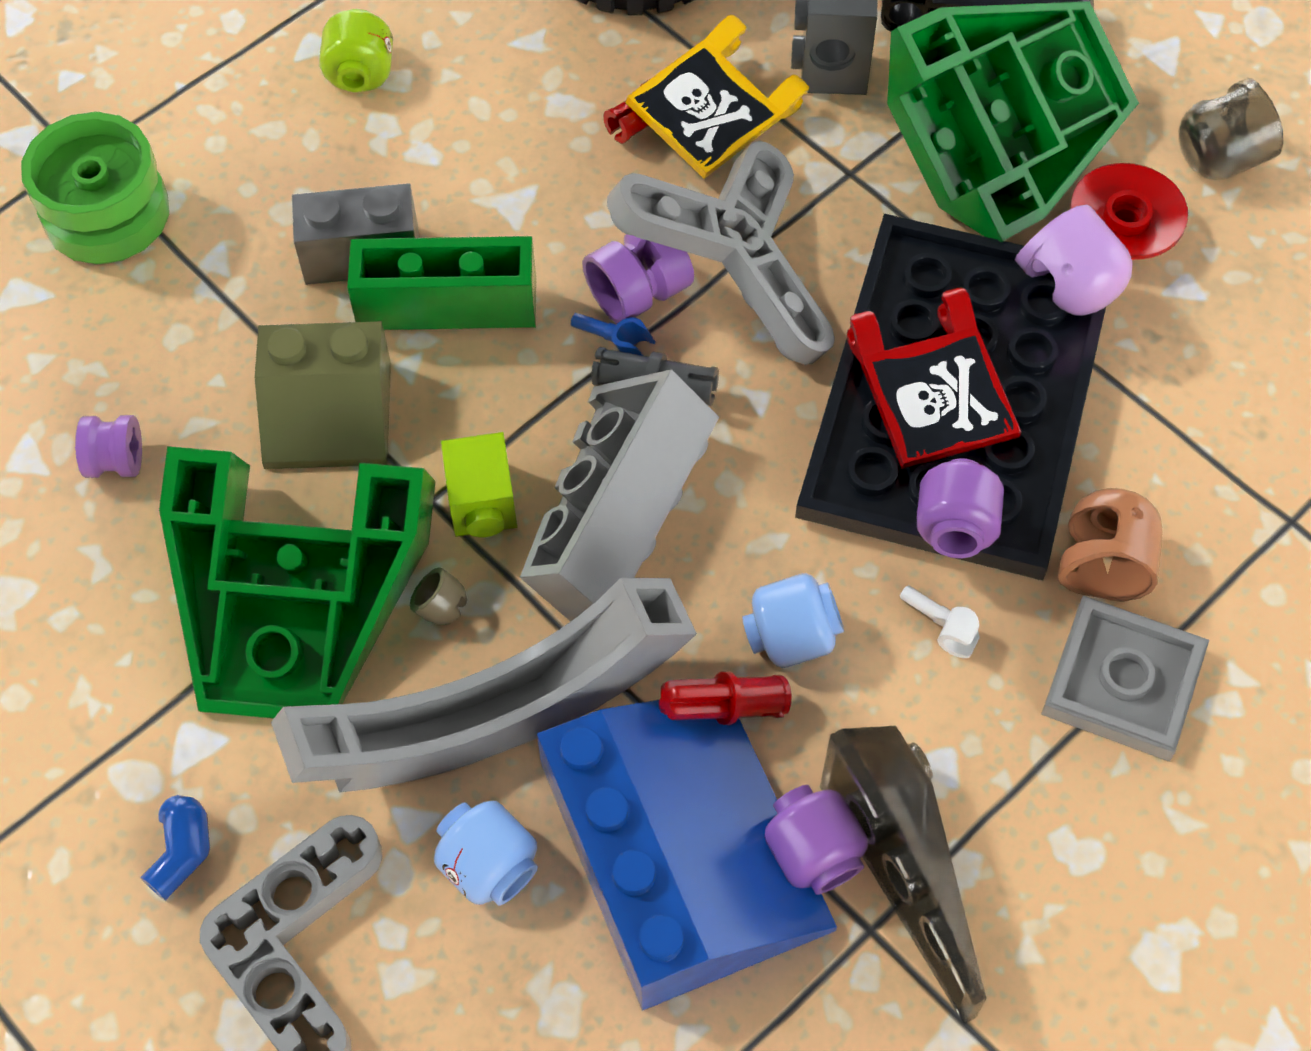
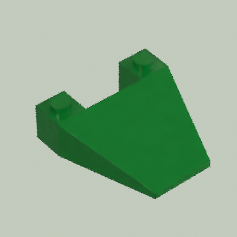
M167 446L159 513L198 711L274 719L283 707L343 704L429 544L436 481L424 468L359 463L352 530L243 521L250 465L229 451Z

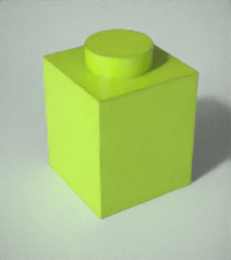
M504 432L442 440L441 448L447 493L455 537L471 535L483 538L494 536L505 529L518 528Z

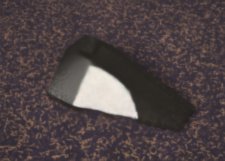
M897 726L842 728L830 734L820 788L821 790L840 792L846 799L848 806L867 835L868 846L865 854L862 856L963 1024H966L977 1017L987 998L931 781L933 773L930 763L916 743L907 744Z

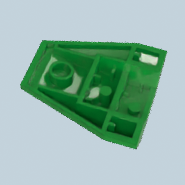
M1090 1L940 7L891 31L887 105L938 207L981 235L997 239L1000 242L1045 219L1139 104Z

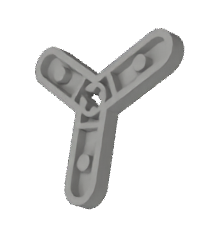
M763 141L753 142L735 160L718 199L635 173L625 175L607 196V207L613 223L623 233L722 262L741 290L745 302L754 309L774 338L776 347L787 359L804 365L813 364L833 347L835 338L828 319L771 238L794 178L789 161L776 147Z

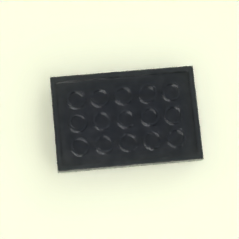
M884 213L854 314L871 311L875 314L884 350H889L948 334L942 327L937 315L938 307L944 303L942 301V294L947 290L955 288L966 289L971 299L978 331L1015 415L1021 434L1015 439L902 469L862 366L851 351L846 339L797 502L795 518L940 554L923 540L917 530L920 482L928 470L941 463L954 459H970L998 475L1003 484L1001 533L991 546L981 550L978 554L972 557L955 559L1043 581L1050 561L1106 307L1095 313L1083 316L1073 315L1060 309L1053 302L1055 280L1052 274L1049 272L1043 276L1031 277L1015 261L1016 255L1024 245L1006 241L1000 242L997 239Z

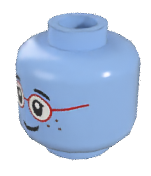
M486 801L473 808L466 802L461 803L443 818L436 829V832L442 837L434 854L436 867L469 901L476 905H482L494 901L498 906L507 903L529 883L537 872L538 866L533 862L537 851L535 838L497 801Z

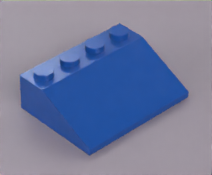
M659 700L600 709L537 733L541 766L642 1011L837 930V925L822 894H815L812 887L797 888L792 886L766 843L765 829L773 817L777 815L773 807L777 798L739 718L731 725L719 724L716 719L671 720L667 714L661 713Z

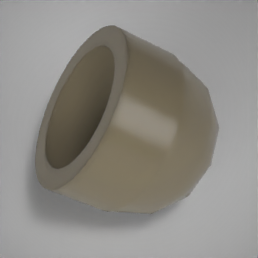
M440 567L431 570L423 577L410 599V609L426 621L437 625H448L459 619L461 613L457 607H464L467 604L464 586L457 578Z

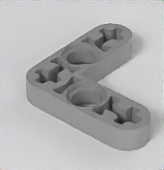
M345 815L327 822L213 908L204 918L201 925L200 943L205 954L277 1051L307 1050L303 1039L291 1024L301 1014L304 1015L309 1025L320 1037H324L330 1032L334 1033L327 1041L330 1051H351V1039L340 1018L283 945L369 880L378 870L382 860V847L373 826L362 817ZM345 838L352 844L363 840L359 845L363 856L353 863L346 856L336 860L340 855L336 844ZM316 857L319 858L323 869L327 867L329 875L333 880L327 886H324L316 868L309 863ZM290 877H301L311 883L312 892L308 901L303 906L295 910H284L274 904V893L282 881ZM258 901H261L269 918L276 923L270 930H267L261 918H258L251 907ZM231 924H234L240 931L246 929L244 936L248 944L239 951H236L231 945L223 946L226 940L222 931ZM273 973H284L292 977L295 990L292 998L285 1005L276 1009H267L257 1003L256 990L259 983L265 977ZM310 1003L315 1004L314 1008L306 1010ZM286 1026L281 1034L276 1032L278 1028Z

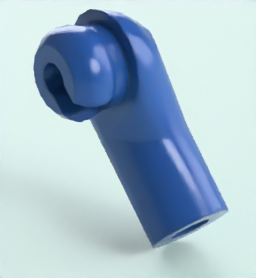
M176 795L168 798L161 805L158 816L159 822L163 823L166 851L140 877L164 901L198 868L210 852L208 816L202 804L193 797Z

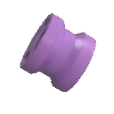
M120 415L114 422H103L97 416H82L79 419L76 430L75 450L81 475L85 478H98L104 471H116L121 477H136L139 474L142 461V436L139 422L134 415Z

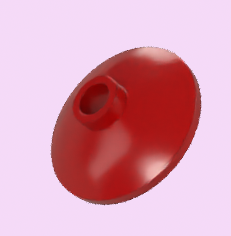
M1114 163L1092 170L1078 182L1070 202V209L1081 205L1092 207L1125 245L1132 260L1148 259L1169 251L1183 236L1188 222V207L1180 189L1162 173L1139 164Z

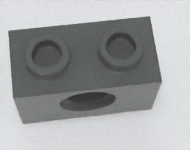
M796 0L794 30H802L804 33L803 35H793L791 69H801V79L809 86L807 93L867 95L877 23V0Z

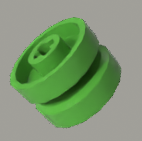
M89 112L63 118L48 125L30 142L21 160L22 183L37 210V216L46 235L56 250L72 260L92 264L123 261L144 251L162 233L170 215L168 193L163 179L157 171V163L151 145L139 126L120 115Z

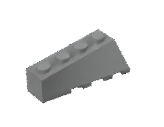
M672 369L593 387L588 403L595 409L591 423L584 421L579 424L572 441L580 449L579 455L572 466L561 470L555 485V489L562 495L559 506L552 508L544 514L520 575L524 582L570 622L594 604L619 578L635 577L642 562L653 552L656 545L655 538L668 513L680 501L683 493L682 487L694 464L707 450V439L719 416Z

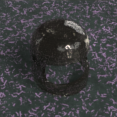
M1251 78L1234 83L1228 89L1225 96L1211 100H1202L1193 105L1183 115L1178 130L1179 146L1185 161L1200 177L1209 180L1232 178L1273 160L1281 154L1283 147V128L1279 114L1271 98L1259 83Z

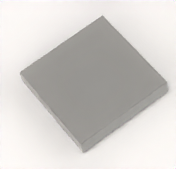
M1083 595L1041 715L1170 762L1177 748L1209 640Z

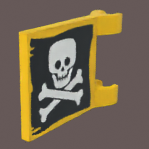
M734 15L724 18L705 39L629 94L625 101L703 179L707 178L779 120L797 112L803 103L801 97L807 94L809 90L806 82L798 75L792 74L767 98L734 67L726 57L731 56L739 49L741 44L739 37L745 33L747 28Z

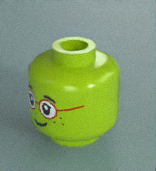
M363 9L341 11L330 17L323 28L319 67L324 77L335 87L349 92L369 91L382 86L390 75L393 35L389 26L380 17Z

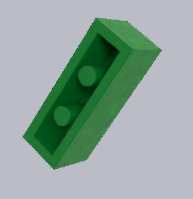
M532 236L351 239L347 290L355 322L382 321L384 330L536 328V269Z

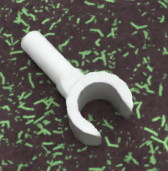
M906 586L900 594V599L931 618L934 623L943 627L937 639L940 647L953 656L969 658L980 638L978 632L979 620L976 613L966 607H955L949 610L913 587Z

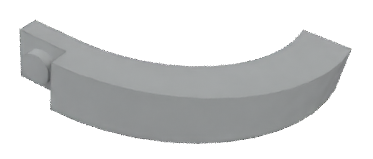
M619 578L594 604L564 627L519 654L485 670L442 686L390 699L350 704L283 707L271 721L292 783L335 780L339 793L405 783L481 761L535 740L539 732L587 714L649 675L676 654L697 633L671 578Z

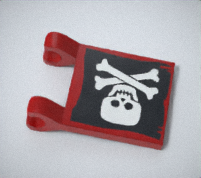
M964 288L947 290L942 294V301L944 303L938 307L937 315L942 327L948 334L897 348L884 350L879 324L873 312L866 311L850 317L851 328L847 330L846 337L848 344L862 366L902 469L1015 439L1021 434L1015 415L978 331L971 299Z

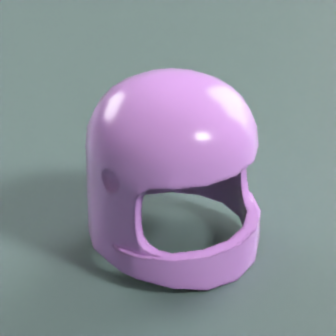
M1089 205L1076 206L1053 219L1020 250L1015 258V261L1024 272L1031 277L1043 276L1050 272L1055 280L1053 302L1060 309L1073 315L1083 316L1095 313L1111 304L1125 290L1132 275L1130 253Z

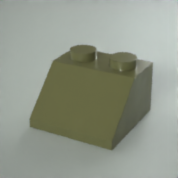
M382 321L258 325L255 388L261 456L264 469L359 466V463L387 465L391 361Z

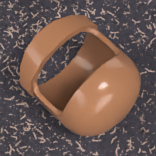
M1106 488L1094 491L1082 498L1075 506L1068 522L1069 533L1076 544L1066 549L1060 558L1058 571L1060 584L1077 594L1119 602L1140 599L1152 593L1158 584L1162 547V522L1158 510L1144 496L1125 489ZM1113 556L1107 574L1103 557Z

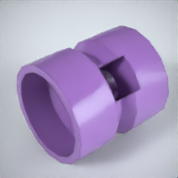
M628 234L624 237V245L617 241H612L588 254L582 261L584 276L593 297L605 314L616 324L623 319L637 317L648 311L653 305V297L657 300L665 301L691 286L694 282V270L687 252Z

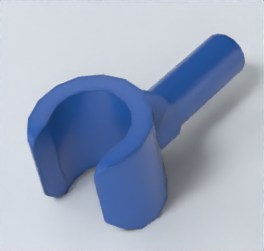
M577 312L571 318L572 327L601 336L605 340L613 342L620 352L642 355L640 350L634 346L641 341H647L651 344L656 343L643 322L636 317L623 319L617 325Z

